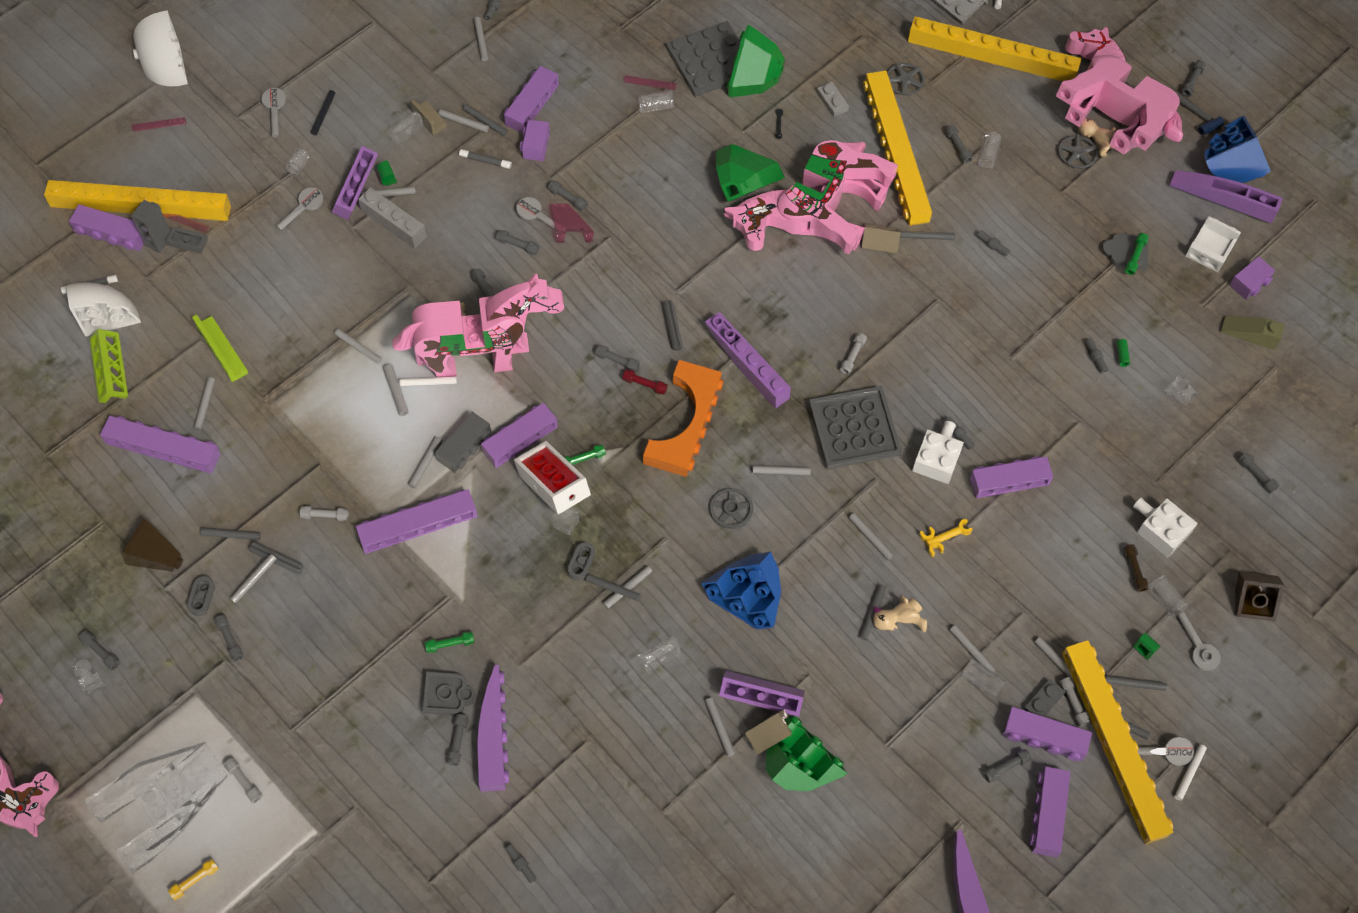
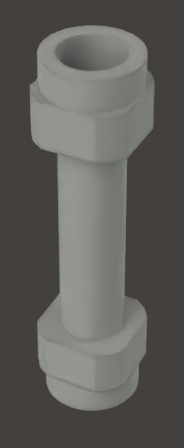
M858 333L855 336L854 346L847 360H844L841 365V373L850 375L852 372L853 362L860 348L864 347L867 340L864 334Z
M301 506L300 518L326 517L337 518L338 521H348L349 509L323 510L312 509L311 506Z
M1071 677L1062 679L1059 682L1060 687L1068 695L1076 713V723L1079 727L1089 724V715L1083 711L1074 691L1075 684Z
M230 758L224 763L223 766L230 775L233 774L247 792L246 796L252 804L257 803L263 795L257 787L252 786L241 772L240 765L236 760Z

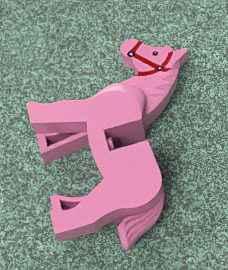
M1107 27L1102 31L1094 29L1089 33L1076 31L1070 33L1065 45L1066 51L1071 54H1080L1082 57L1091 60L1086 72L1079 74L1072 80L1063 81L1060 85L1056 97L1070 105L1065 119L1080 127L1091 109L1096 107L1114 120L1129 126L1128 128L1117 130L1110 142V146L1122 154L1135 147L1146 151L1163 134L1174 142L1181 141L1183 137L1182 120L1176 111L1180 100L1175 91L1148 76L1134 89L1125 84L1132 66L1126 63L1121 49L1109 37Z

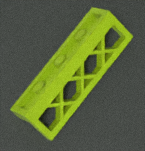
M197 314L192 318L198 331L231 382L248 374L246 367L214 318L210 316L201 321Z
M97 329L89 338L98 402L106 403L111 397L126 399L128 391L119 332ZM106 337L113 338L114 344L111 345L106 340ZM109 351L116 356L115 361L108 356ZM111 367L118 372V377L111 372ZM114 383L121 388V392L114 391Z

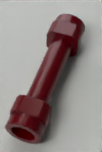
M626 369L622 380L628 383L636 382L655 390V393L665 395L668 384H665V382H654L636 375L633 370Z

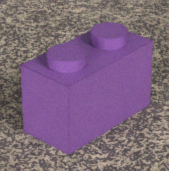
M528 120L527 127L524 126L523 128L524 141L520 142V151L523 152V159L544 161L550 135L549 122Z
M1258 256L1234 276L1229 286L1246 300L1251 295L1253 297L1256 296L1263 285L1266 287L1271 283L1275 270Z

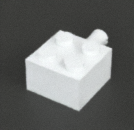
M945 421L941 434L927 429L913 467V472L949 484L964 444L962 441L951 438L956 427L953 422Z
M1140 498L1133 506L1147 517L1137 533L1167 558L1193 532L1198 524L1169 499H1166L1155 509L1144 501L1143 498Z

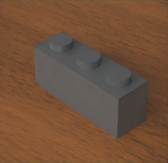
M143 200L131 217L144 245L160 253L167 245L166 239L170 233V228L167 226L165 217L160 210L161 207L155 202L150 203Z
M471 412L435 452L437 461L454 473L458 469H462L467 459L478 451L481 443L491 436L490 423L474 412Z

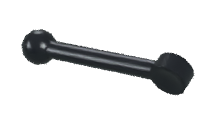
M777 109L778 130L776 138L781 139V116L783 115V110Z

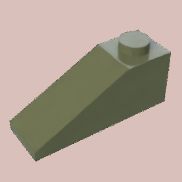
M1225 316L1220 332L1274 350L1281 340L1285 324L1268 318Z

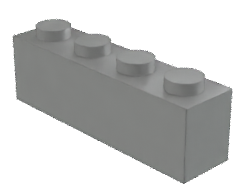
M371 187L358 199L363 213L414 249L427 237L425 226Z

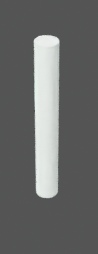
M457 376L400 379V386L457 384Z
M1199 744L1174 796L1175 799L1182 801L1207 749L1206 746Z

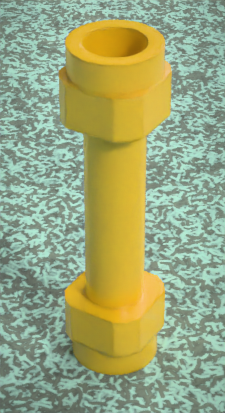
M212 858L204 862L200 870L179 885L175 883L168 889L169 894L174 900L185 895L183 893L185 890L207 874L211 876L219 869Z

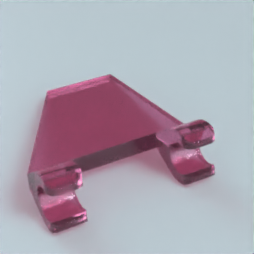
M568 203L550 204L557 243L565 242L566 232H584L585 242H593L594 231Z

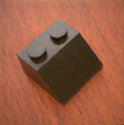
M1239 571L1235 588L1236 617L1276 621L1284 590V584L1280 577Z

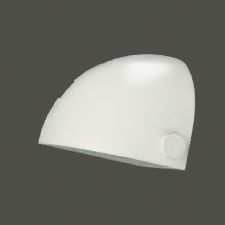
M168 10L144 18L138 23L133 34L136 49H133L134 57L136 60L139 59L144 74L151 81L163 86L188 84L180 43Z
M91 282L67 285L69 308L85 336L93 335L97 329L109 331L141 323L139 312L133 302L117 289Z

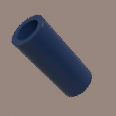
M1219 116L1200 125L1198 132L1204 136L1224 126L1223 118Z

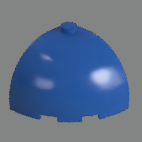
M1245 115L1227 124L1224 127L1225 130L1219 135L1216 133L1209 141V148L1205 149V161L1212 174L1216 177L1244 183L1261 178L1271 172L1258 138Z

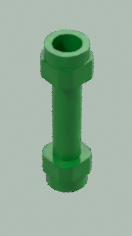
M1138 234L1135 241L1136 247L1131 260L1128 261L1125 267V273L1135 275L1140 254L1149 238L1147 234Z
M601 444L593 446V450L571 458L569 456L564 458L571 465L593 457L601 458L606 455V452Z
M463 632L462 636L435 641V639L425 641L427 653H435L437 649L463 643L465 646L475 643L473 632Z

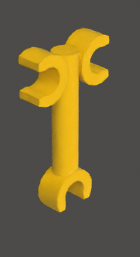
M961 520L958 527L934 536L935 531L932 527L928 529L929 536L920 531L919 537L929 547V555L934 557V548L943 553L944 546L940 542L959 534L969 535L973 530L972 527L969 529L963 528V525H966L968 520Z

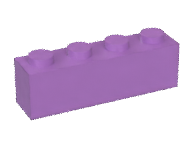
M542 66L537 71H534L529 82L524 84L521 93L515 96L510 108L505 110V125L523 133L524 126L527 127L528 120H534L558 87V74Z
M361 146L331 213L346 220L349 219L378 153Z
M78 204L69 220L73 231L78 235L84 234L95 240L101 239L112 245H121L128 250L140 251L144 244L134 221Z
M544 403L539 406L536 405L524 416L516 418L509 426L502 427L494 436L487 437L481 443L482 452L492 465L498 468L558 428L557 418Z
M1035 456L1025 461L1015 460L1008 464L997 463L992 467L985 468L980 466L975 468L970 476L976 499L1050 485L1053 479L1048 458H1040V456Z
M726 671L719 696L778 712L785 710L787 714L799 717L805 690Z
M1012 707L1008 713L1003 736L1014 742H1025L1032 748L1040 747L1046 749L1054 755H1065L1072 761H1083L1088 752L1092 732Z
M1045 767L1042 773L1039 772L1037 785H1040V790L1036 792L1034 804L1038 806L1037 813L1034 812L1032 818V825H1035L1034 833H1031L1029 845H1032V853L1056 858L1061 853L1071 771Z

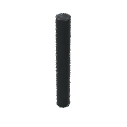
M329 90L312 127V135H317L336 94L333 90Z

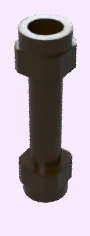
M1134 544L1127 545L1123 548L1125 558H1129L1135 577V589H1137V592L1146 591L1149 589L1147 578H1143L1136 557L1138 555L1137 548Z

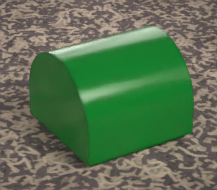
M385 160L379 163L376 169L382 184L385 186L396 184L397 180L389 161Z
M1146 632L1133 645V648L1146 660H1149L1161 647Z

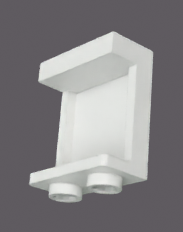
M1208 216L1196 239L1191 244L1186 257L1219 272L1241 232Z

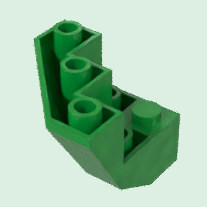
M747 25L746 30L741 32L739 39L741 41L738 54L734 57V69L726 89H729L728 97L731 98L764 93L779 82L784 70L785 58L778 46L758 30Z
M730 144L716 151V170L728 202L785 179L779 163L775 160L735 144Z
M787 714L788 717L784 720L792 734L766 750L765 769L772 781L785 790L811 791L844 777L847 774L843 767L844 762L838 756H833L822 745V740L816 735H812L802 725V721L797 716Z

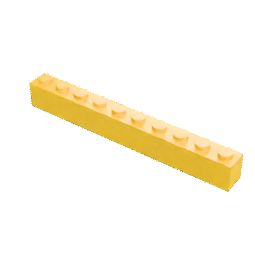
M916 16L914 17L908 39L909 43L1059 81H1068L1076 78L1081 62L1079 57Z
M887 71L867 73L866 79L863 81V89L868 94L867 101L868 105L872 107V118L876 119L877 122L876 130L881 135L880 142L881 146L885 148V159L898 165L896 176L894 177V188L899 192L898 199L900 205H903L904 219H907L909 226L929 223L932 210Z
M48 180L44 193L50 207L76 209L78 204L100 211L133 214L142 201L146 200L150 203H157L161 207L160 210L163 216L228 221L231 209L227 194L55 180Z
M1088 640L1066 647L1062 652V656L1144 844L1146 845L1170 836L1174 833L1172 821L1166 816L1164 803L1155 792V783L1148 776L1146 771L1147 765L1140 758L1138 745L1134 739L1132 740L1129 733V724L1123 719L1120 704L1115 701L1112 695V686L1110 683H1107L1104 677V668L1096 659L1095 648L1090 645Z

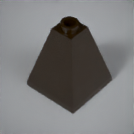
M145 519L142 520L123 551L125 564L173 572L181 567L184 560L181 558V553Z

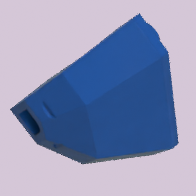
M771 552L757 553L735 561L701 583L710 601L753 628H773L775 625L781 596L779 568Z

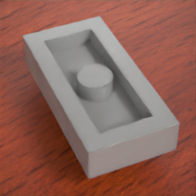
M833 82L817 88L818 95L833 117L849 111V105Z

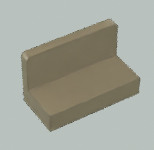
M414 99L410 101L413 114L432 135L447 127L445 120L427 101L419 105Z
M865 223L862 248L897 253L901 229Z
M785 710L780 711L745 733L758 754L792 734L784 720L788 717Z

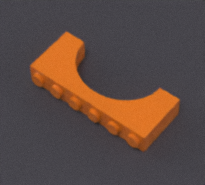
M679 360L673 374V384L685 390L691 397L695 406L694 418L684 432L672 439L663 441L649 439L643 455V464L687 477L688 472L693 471L695 465L694 456L700 452L701 444L699 442L701 438H705L707 431L705 425L706 422L710 423L713 414L711 408L717 404V392L722 390L724 380H722V372Z

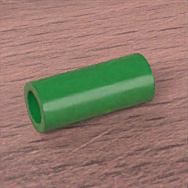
M1119 339L1116 341L1119 366L1127 367L1131 364L1128 342L1126 339Z

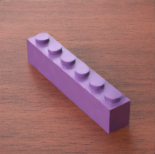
M109 416L100 434L105 444L212 474L221 455L217 445L213 442H202L192 436L184 437L174 431L166 432L157 426H145V424L139 421L131 422L121 416H117V418Z
M469 489L458 490L452 495L440 496L434 501L422 502L413 508H404L391 515H382L379 519L373 521H364L356 526L363 550L367 554L476 518L477 512Z

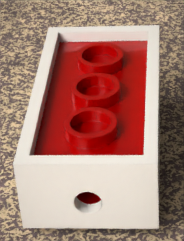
M547 441L514 459L519 476L557 514L562 513L591 495L586 478Z

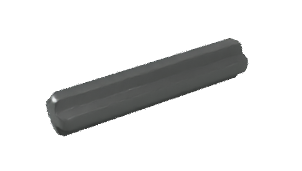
M665 301L663 307L672 348L674 351L682 350L683 344L673 301Z
M252 542L249 547L251 553L264 559L273 554L277 558L274 564L295 574H300L303 570L302 563L260 543Z

